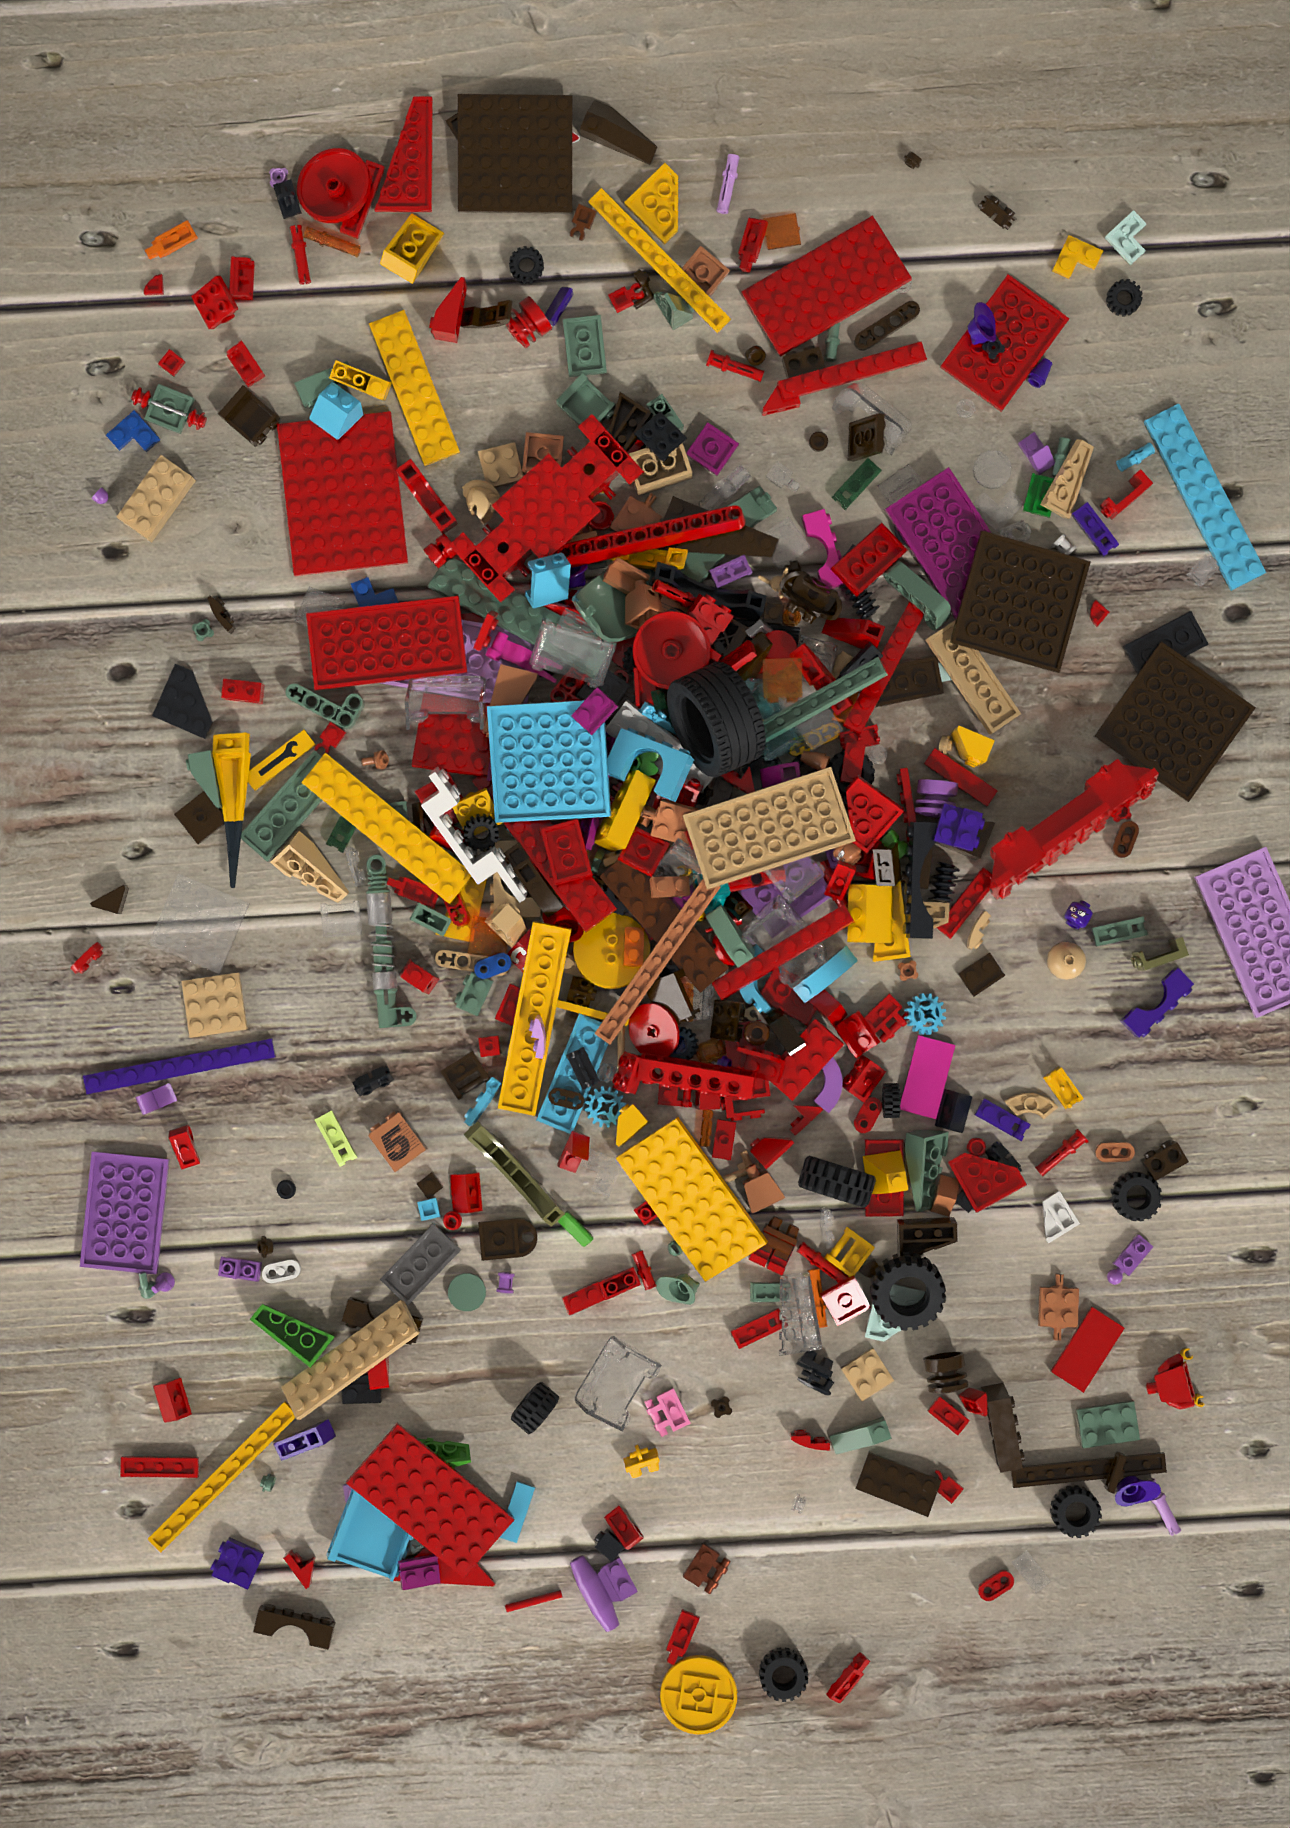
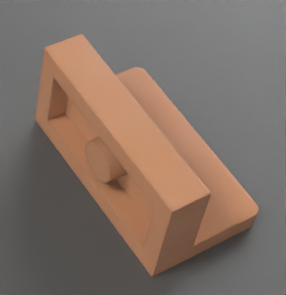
M616 558L608 566L602 581L628 595L635 589V581L645 580L647 582L650 576L622 559Z

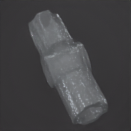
M740 464L726 478L720 479L712 487V490L698 502V505L709 511L717 509L723 502L726 503L730 500L737 490L751 478V475Z

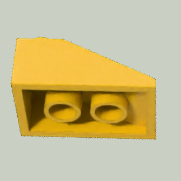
M411 213L384 249L380 264L413 284L442 239L444 232Z

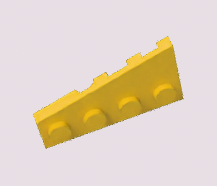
M901 881L896 886H893L891 943L874 944L873 962L911 957L909 938H906V934L903 932L906 915L904 914Z

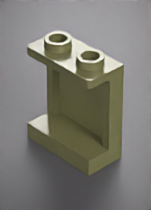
M1183 937L1169 939L1170 952L1145 960L1143 951L1132 952L1131 962L1133 967L1137 968L1138 971H1145L1189 956Z

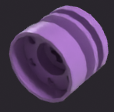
M919 779L917 793L925 795V799L916 800L917 804H922L924 807H916L915 813L922 814L925 817L940 818L944 803L956 806V803L948 801V797L957 796L958 783Z

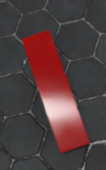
M805 643L789 654L810 686L813 685L816 691L836 680ZM847 697L831 706L837 716L852 706L853 702Z

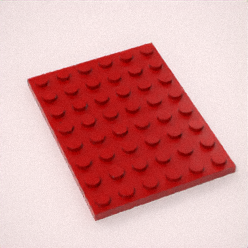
M391 411L364 414L338 440L311 420L277 424L294 576L408 564L399 476L396 472L398 466Z

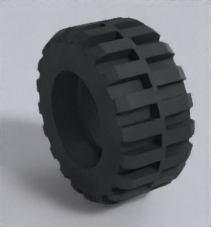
M809 1155L805 1158L798 1185L800 1188L865 1208L869 1205L876 1179L873 1175Z
M903 1252V1256L898 1257V1254L892 1255L893 1259L888 1260L886 1258L882 1261L883 1266H877L875 1269L876 1275H872L870 1294L876 1313L881 1316V1320L885 1323L889 1322L890 1326L895 1329L897 1326H900L901 1330L907 1331L908 1327H912L914 1331L918 1330L920 1325H923V1327L928 1326L929 1320L935 1321L938 1318L937 1312H942L944 1308L942 1303L946 1301V1288L935 1264H931L928 1258H921L920 1254L917 1253L910 1256L909 1252ZM915 1277L922 1280L926 1286L922 1299L909 1306L894 1303L890 1298L892 1286L902 1278Z

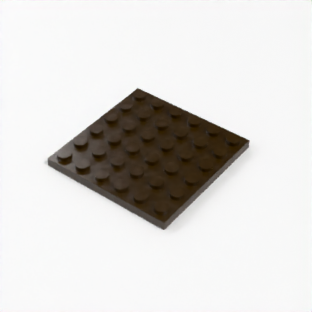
M458 94V212L572 213L573 95Z
M980 531L950 643L1060 673L1091 561L986 531Z
M1160 642L1093 737L1136 767L1155 768L1159 773L1157 781L1189 802L1256 707L1166 644Z

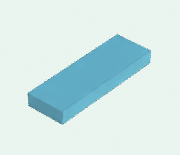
M517 1481L507 1510L515 1520L499 1538L517 1543L535 1490L534 1486Z

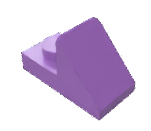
M1035 432L1018 443L1039 475L1054 466L1055 462L1048 445L1044 446Z

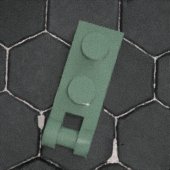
M1144 916L1091 928L1095 946L1148 935L1143 923L1145 922ZM1136 924L1137 932H1133L1131 925Z

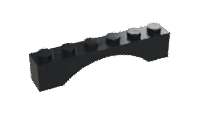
M657 562L651 572L649 586H653V583L658 579L685 593L690 592L694 597H697L698 594L705 597L708 594L716 600L714 604L720 607L723 604L732 610L730 614L757 622L764 612L766 595L750 590H727L708 586L689 578L676 567ZM666 590L667 592L675 595L674 592Z
M910 822V826H907L909 845L906 847V856L909 857V862L905 867L908 884H905L907 903L904 904V914L907 915V918L903 925V932L906 934V938L933 939L934 919L928 913L923 903L920 892V874L925 857L936 843L933 840L937 823Z

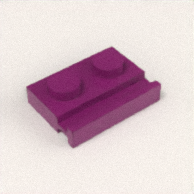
M597 687L571 716L593 735L619 706Z
M432 1554L398 1561L401 1589L409 1590L439 1584L438 1557Z

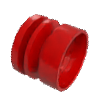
M530 296L519 302L521 313L512 308L511 314L514 318L510 317V322L506 324L511 335L524 348L530 346L527 337L533 343L536 342L533 332L536 331L543 337L552 330L547 317Z

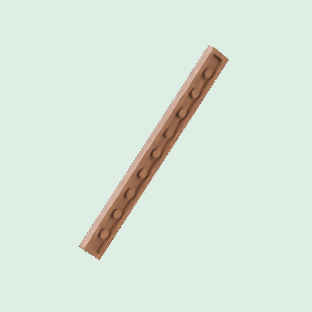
M702 879L594 1033L608 1044L613 1042L721 886L707 890L704 879Z

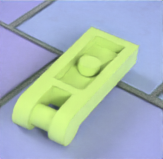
M333 1111L315 1119L340 1167L345 1165L346 1161L358 1158ZM345 1147L347 1153L341 1155L339 1150Z

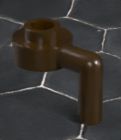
M640 269L633 273V277L639 283L645 296L633 302L636 310L654 299V294L648 283L650 278L646 271L642 272Z

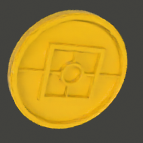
M612 913L587 933L584 931L579 940L574 941L573 955L575 964L582 976L590 981V983L608 989L621 988L629 985L641 967L623 966L625 927L642 928L634 919L626 915L622 916ZM644 932L643 963L650 955V943L646 932Z
M705 1655L685 1657L677 1661L675 1665H672L663 1678L660 1689L661 1706L668 1720L684 1732L697 1735L714 1732L729 1721L736 1708L737 1687L734 1677L729 1669L715 1658Z

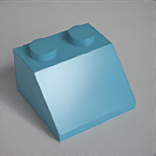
M331 382L319 394L309 418L338 440L364 414L361 402L334 382Z

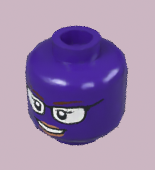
M1083 900L1072 902L1064 914L1065 923L1076 930L1085 928L1093 915V912L1089 909L1090 904Z

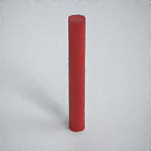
M558 1590L506 1604V1612L563 1598L562 1591Z

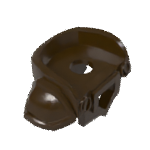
M805 571L790 572L782 578L779 586L782 592L790 598L785 608L793 614L797 611L803 613L802 619L805 622L812 624L819 616L827 620H836L841 614L842 602L836 590L829 588L830 586L810 576ZM812 589L819 593L818 598L811 599L808 591Z

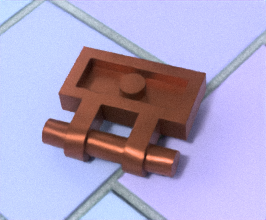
M703 1543L684 1572L683 1578L697 1587H700L703 1581L706 1582L707 1586L704 1591L711 1594L713 1589L718 1587V1581L722 1575L728 1571L727 1567L731 1561L724 1557L721 1563L718 1562L719 1552ZM713 1566L717 1570L711 1578L707 1574Z

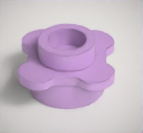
M272 168L269 171L271 177L270 185L273 187L274 184L287 181L288 170L286 168Z

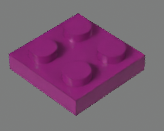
M707 422L686 455L718 476L739 446V443Z

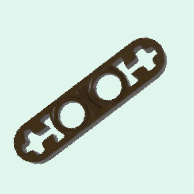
M908 301L859 332L854 340L855 347L860 351H865L916 319L920 312L919 304L915 301ZM908 307L915 308L914 315L909 313L905 316L907 320H904L902 314L907 312ZM892 316L899 317L900 324L897 326L892 325L890 318ZM881 326L884 329V334L877 336L874 333V328ZM870 331L872 338H869L866 341V345H864L863 343L859 344L860 337H862L863 339L867 338L869 336V333L867 332Z

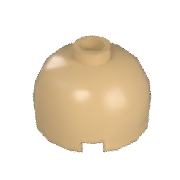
M1061 942L1053 946L1048 952V968L1059 979H1074L1085 969V953L1075 943Z

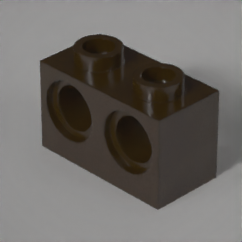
M813 345L805 347L804 351L801 352L790 351L785 353V356L782 358V364L786 378L826 368L820 346L815 348ZM813 356L818 362L810 364L807 359ZM793 361L797 362L799 364V368L792 369L790 368L789 363Z
M1168 1140L1160 1145V1149L1148 1151L1144 1154V1158L1141 1159L1149 1176L1155 1181L1189 1162L1178 1142ZM1174 1149L1176 1151V1157L1170 1160L1168 1158V1152ZM1154 1159H1158L1160 1162L1157 1169L1151 1167V1162Z

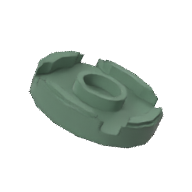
M473 1273L457 1275L451 1281L448 1288V1298L451 1304L461 1311H473L479 1308L486 1297V1287L483 1280Z

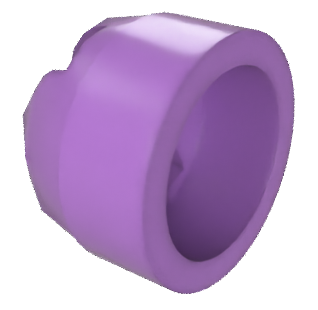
M101 487L93 495L92 499L99 504L106 503L108 501L107 491Z

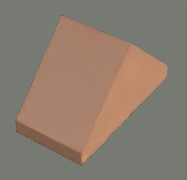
M940 1174L931 1212L950 1216L957 1200L958 1179Z

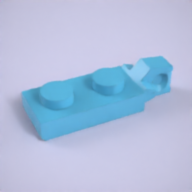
M644 702L638 711L651 719L655 724L676 735L671 719L667 717V714L660 709L656 711V707L653 704Z
M494 1077L490 1078L486 1083L485 1093L481 1092L477 1097V1104L474 1109L470 1108L465 1114L466 1120L464 1123L468 1126H473L502 1085L500 1081Z

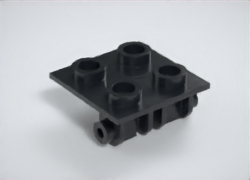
M661 412L634 433L638 440H641L646 445V448H649L650 452H653L658 457V460L663 462L667 460L668 455L687 439Z

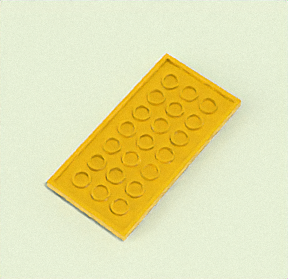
M676 1117L616 1157V1160L705 1282L767 1244L768 1241L679 1117Z

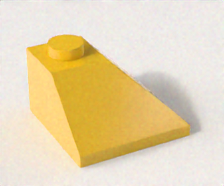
M627 1104L619 1111L621 1114L618 1116L616 1145L618 1147L624 1145L650 1122L634 1104L631 1106Z
M900 1150L862 1156L865 1173L875 1176L876 1179L872 1194L908 1190L906 1172Z

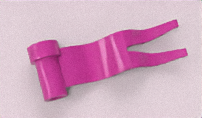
M498 631L491 648H488L485 656L498 662L500 658L526 671L537 673L539 676L556 683L557 680L532 663L546 664L562 669L563 665L507 640L509 636Z

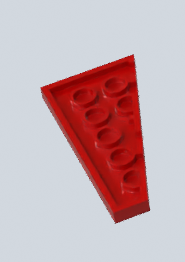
M413 96L403 130L399 136V142L395 148L384 185L380 192L378 203H376L374 209L375 212H432L433 97Z

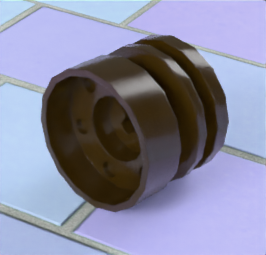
M944 1352L923 1358L925 1371L935 1374L926 1378L928 1383H933L928 1386L929 1392L952 1393L969 1386L968 1380L963 1379L967 1377V1373L957 1371L965 1366L963 1352Z

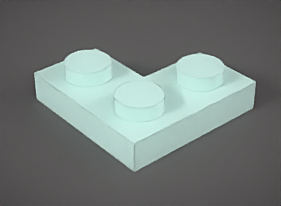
M1134 210L1105 236V239L1130 266L1146 251L1133 238L1146 226L1144 220Z

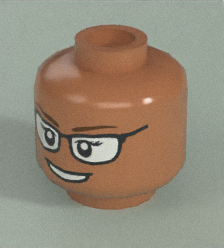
M849 843L835 848L833 856L837 860L854 865L861 858V849L855 844Z

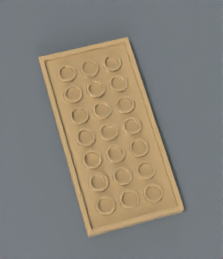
M831 767L683 815L707 890L856 841Z

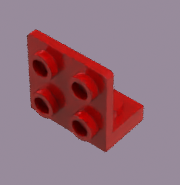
M744 1045V1048L737 1047L736 1051L748 1055L744 1069L757 1071L756 1078L780 1084L786 1061L780 1059V1055Z
M624 1051L623 1055L619 1058L618 1072L613 1077V1088L627 1094L636 1095L640 1083L637 1080L641 1056Z

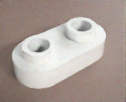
M294 1259L271 1263L264 1267L262 1277L267 1283L294 1279L300 1274L301 1266ZM290 1265L294 1266V1272L288 1270ZM270 1270H275L276 1275L271 1276L269 1273Z

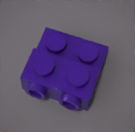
M944 803L933 841L970 852L973 851V848L978 847L980 837H977L978 830H982L985 823V818H982L983 813Z
M229 1537L227 1542H222L218 1550L221 1555L219 1560H214L210 1568L213 1571L211 1576L226 1583H234L248 1590L264 1552Z

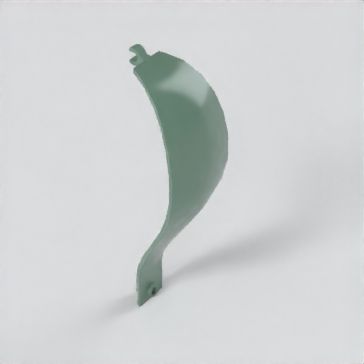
M761 486L754 488L736 501L725 506H739L746 520L745 525L751 528L777 511V507L771 501L770 495L767 492L765 493ZM688 552L684 569L679 570L689 578L702 583L710 574L709 570L715 568L726 554ZM637 568L651 577L652 570ZM606 569L580 588L573 596L572 601L589 627L601 639L607 642H619L636 636L639 629L625 624L626 594L602 581L607 571Z

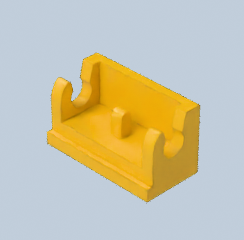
M1057 1067L1043 1077L1065 1109L1073 1107V1104L1084 1099L1062 1067Z

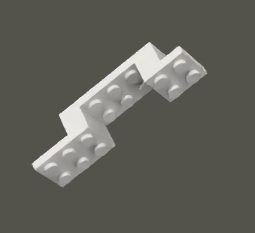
M437 767L432 770L429 777L438 790L421 804L422 808L477 884L498 872L518 902L524 901L527 896V890L517 878L511 864H507L504 858L506 856L503 851L494 846L475 858L474 855L476 854L472 847L466 846L463 842L464 836L458 829L455 830L451 825L453 823L452 819L447 813L445 815L444 813L458 804L461 793L455 785L452 786L449 783V776L444 769L440 770Z

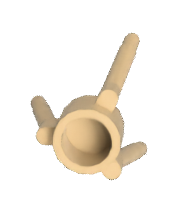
M788 568L784 569L782 576H775L772 580L761 575L758 576V579L771 585L775 592H779L780 599L783 598L784 593L779 584L782 578L788 574Z

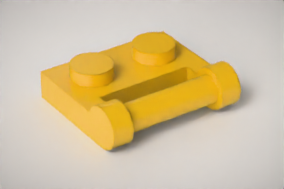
M846 1227L845 1233L831 1252L827 1253L824 1258L851 1277L855 1276L875 1247L849 1227ZM851 1237L855 1239V1242L841 1261H838L836 1257Z

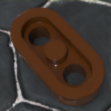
M1126 821L1120 825L1112 845V852L1116 857L1125 858L1131 854L1139 834V827L1135 822ZM1127 827L1131 829L1130 834H1126L1125 829ZM1119 845L1124 846L1123 852L1118 850Z

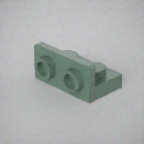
M471 972L470 975L467 974L463 981L465 988L463 992H458L454 1001L457 1003L456 1007L478 1016L494 981L481 979L474 972Z

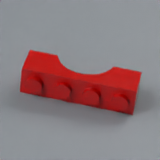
M409 459L396 469L398 476L441 534L447 533L458 524L412 459Z

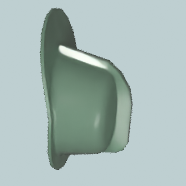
M680 1274L676 1277L662 1276L658 1278L656 1288L658 1293L666 1300L691 1305L695 1302V1294L700 1284L689 1275Z

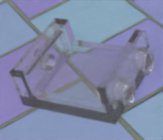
M677 838L663 856L652 877L689 876V885H691L698 875L702 874L694 849L691 850L687 843Z

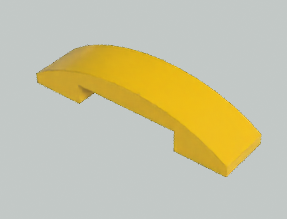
M669 547L668 551L652 549L617 558L642 569L653 570L657 562L674 566L677 569H684L688 550Z

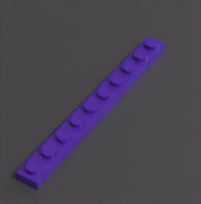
M271 1038L84 1075L83 1079L86 1094H92L274 1058L276 1054L273 1039Z

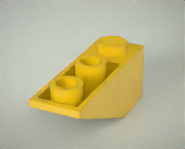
M337 360L329 377L334 381L384 401L392 385L389 381Z

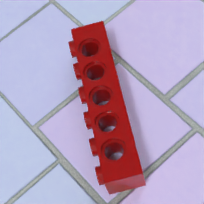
M642 1053L639 1060L637 1080L642 1081L644 1084L657 1083L668 1088L675 1086L685 1091L693 1089L699 1090L703 1094L711 1092L717 1093L721 1097L735 1096L740 1100L752 1099L754 1094L757 1071ZM654 1069H661L663 1074H657ZM673 1072H680L682 1077H676ZM692 1075H699L701 1080H695ZM711 1078H718L720 1083H713ZM730 1081L738 1082L739 1086H732Z

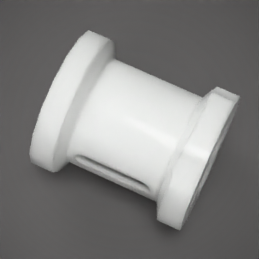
M1064 534L1051 545L1052 548H1056L1060 553L1070 555L1077 548L1065 539Z

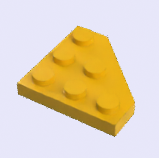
M666 163L624 202V205L664 245L678 232V175Z

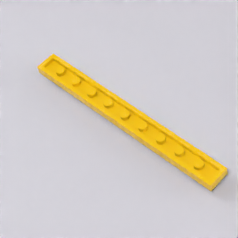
M602 188L588 201L716 333L731 320Z
M284 1401L147 1539L160 1553L295 1419L290 1405Z

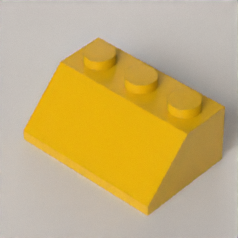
M961 726L956 727L951 732L961 760L965 761V765L975 768V766L979 767L987 761L995 740Z
M849 884L848 910L855 922L848 926L847 942L891 943L893 886Z

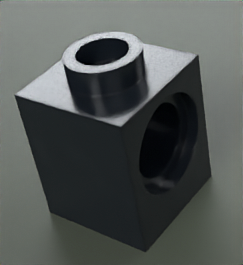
M606 1529L604 1532L600 1531L594 1539L596 1541L594 1547L611 1562L624 1549L618 1537L609 1529Z

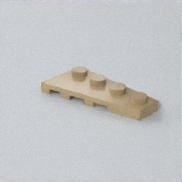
M1076 439L1040 505L1063 518L1070 519L1094 448L1092 445L1083 440Z

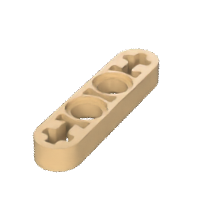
M441 950L436 954L435 961L441 967L475 972L474 967L477 961L488 957ZM443 953H446V957L453 958L452 954H456L454 959L455 966H451V961H445V964H442L439 956H443ZM460 956L468 958L467 966L460 967L457 960ZM500 959L498 961V964H500V962H503V966L506 963L504 959ZM486 967V969L480 971L486 973L488 969ZM509 970L496 976H504L509 972Z

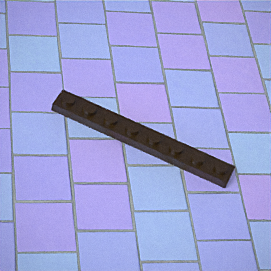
M1164 1452L1128 1455L1123 1467L1125 1469L1123 1477L1167 1473ZM1114 1457L1023 1466L1022 1469L1011 1471L1012 1487L1020 1488L1107 1479Z

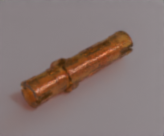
M309 226L306 227L303 236L305 239L319 243L322 247L325 245L356 258L359 257L362 248L360 245L329 235L327 231L321 232Z

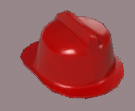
M563 907L549 918L543 912L542 918L544 923L572 929L570 943L582 937L584 929L567 908Z

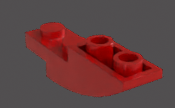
M634 1267L586 1285L561 1298L570 1316L641 1285Z

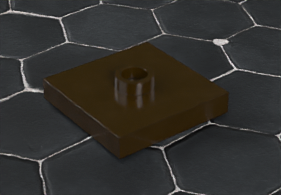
M204 791L174 814L198 845L224 825L223 813L219 808L215 807Z

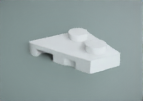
M1059 1190L1042 1200L1047 1243L1052 1242L1080 1224Z

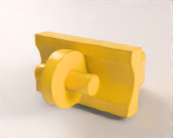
M639 1444L635 1445L636 1451L629 1453V1457L623 1458L626 1472H629L632 1478L641 1476V1468L648 1466L649 1472L659 1470L660 1460L656 1448L650 1450L647 1447L640 1449Z

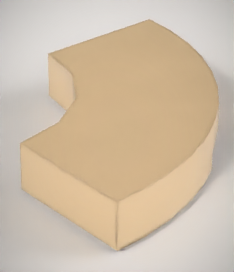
M1020 1093L1004 1101L1015 1116L1032 1112L1045 1119L1058 1108L1052 1100L1036 1093Z

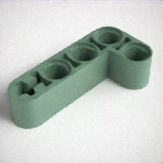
M897 561L884 572L883 575L886 581L924 613V621L930 629L936 631L950 618L951 607L948 601L901 561Z
M295 683L288 685L285 691L287 698L292 702L344 729H350L355 725L365 705L363 698L355 693L348 695L342 707ZM297 690L300 694L304 696L303 699L297 695L293 697L291 691ZM311 697L317 699V703L313 707L308 706L307 703ZM354 698L360 700V704L356 708L350 706V702ZM328 706L334 708V712L330 716H326L324 713L325 708ZM344 715L351 717V721L347 725L341 723Z

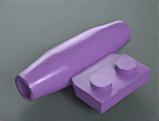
M583 1555L573 1559L570 1565L577 1586L591 1613L606 1632L615 1629L620 1624L612 1602L623 1601L638 1592L620 1557L615 1558L613 1562L610 1561L603 1565L598 1573H596Z

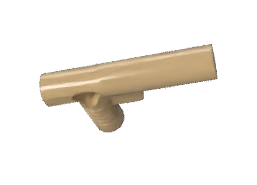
M747 1150L740 1152L743 1162L737 1164L738 1170L723 1176L726 1183L747 1175L745 1168L752 1165ZM755 1163L757 1169L760 1170L759 1163Z

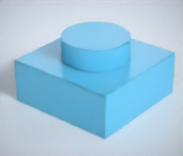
M437 1197L417 1202L421 1221L441 1216Z

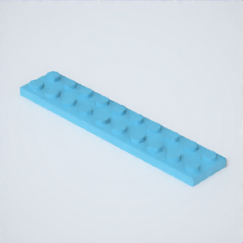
M1178 403L1145 420L1144 424L1229 589L1232 591L1265 574L1266 571L1180 404Z

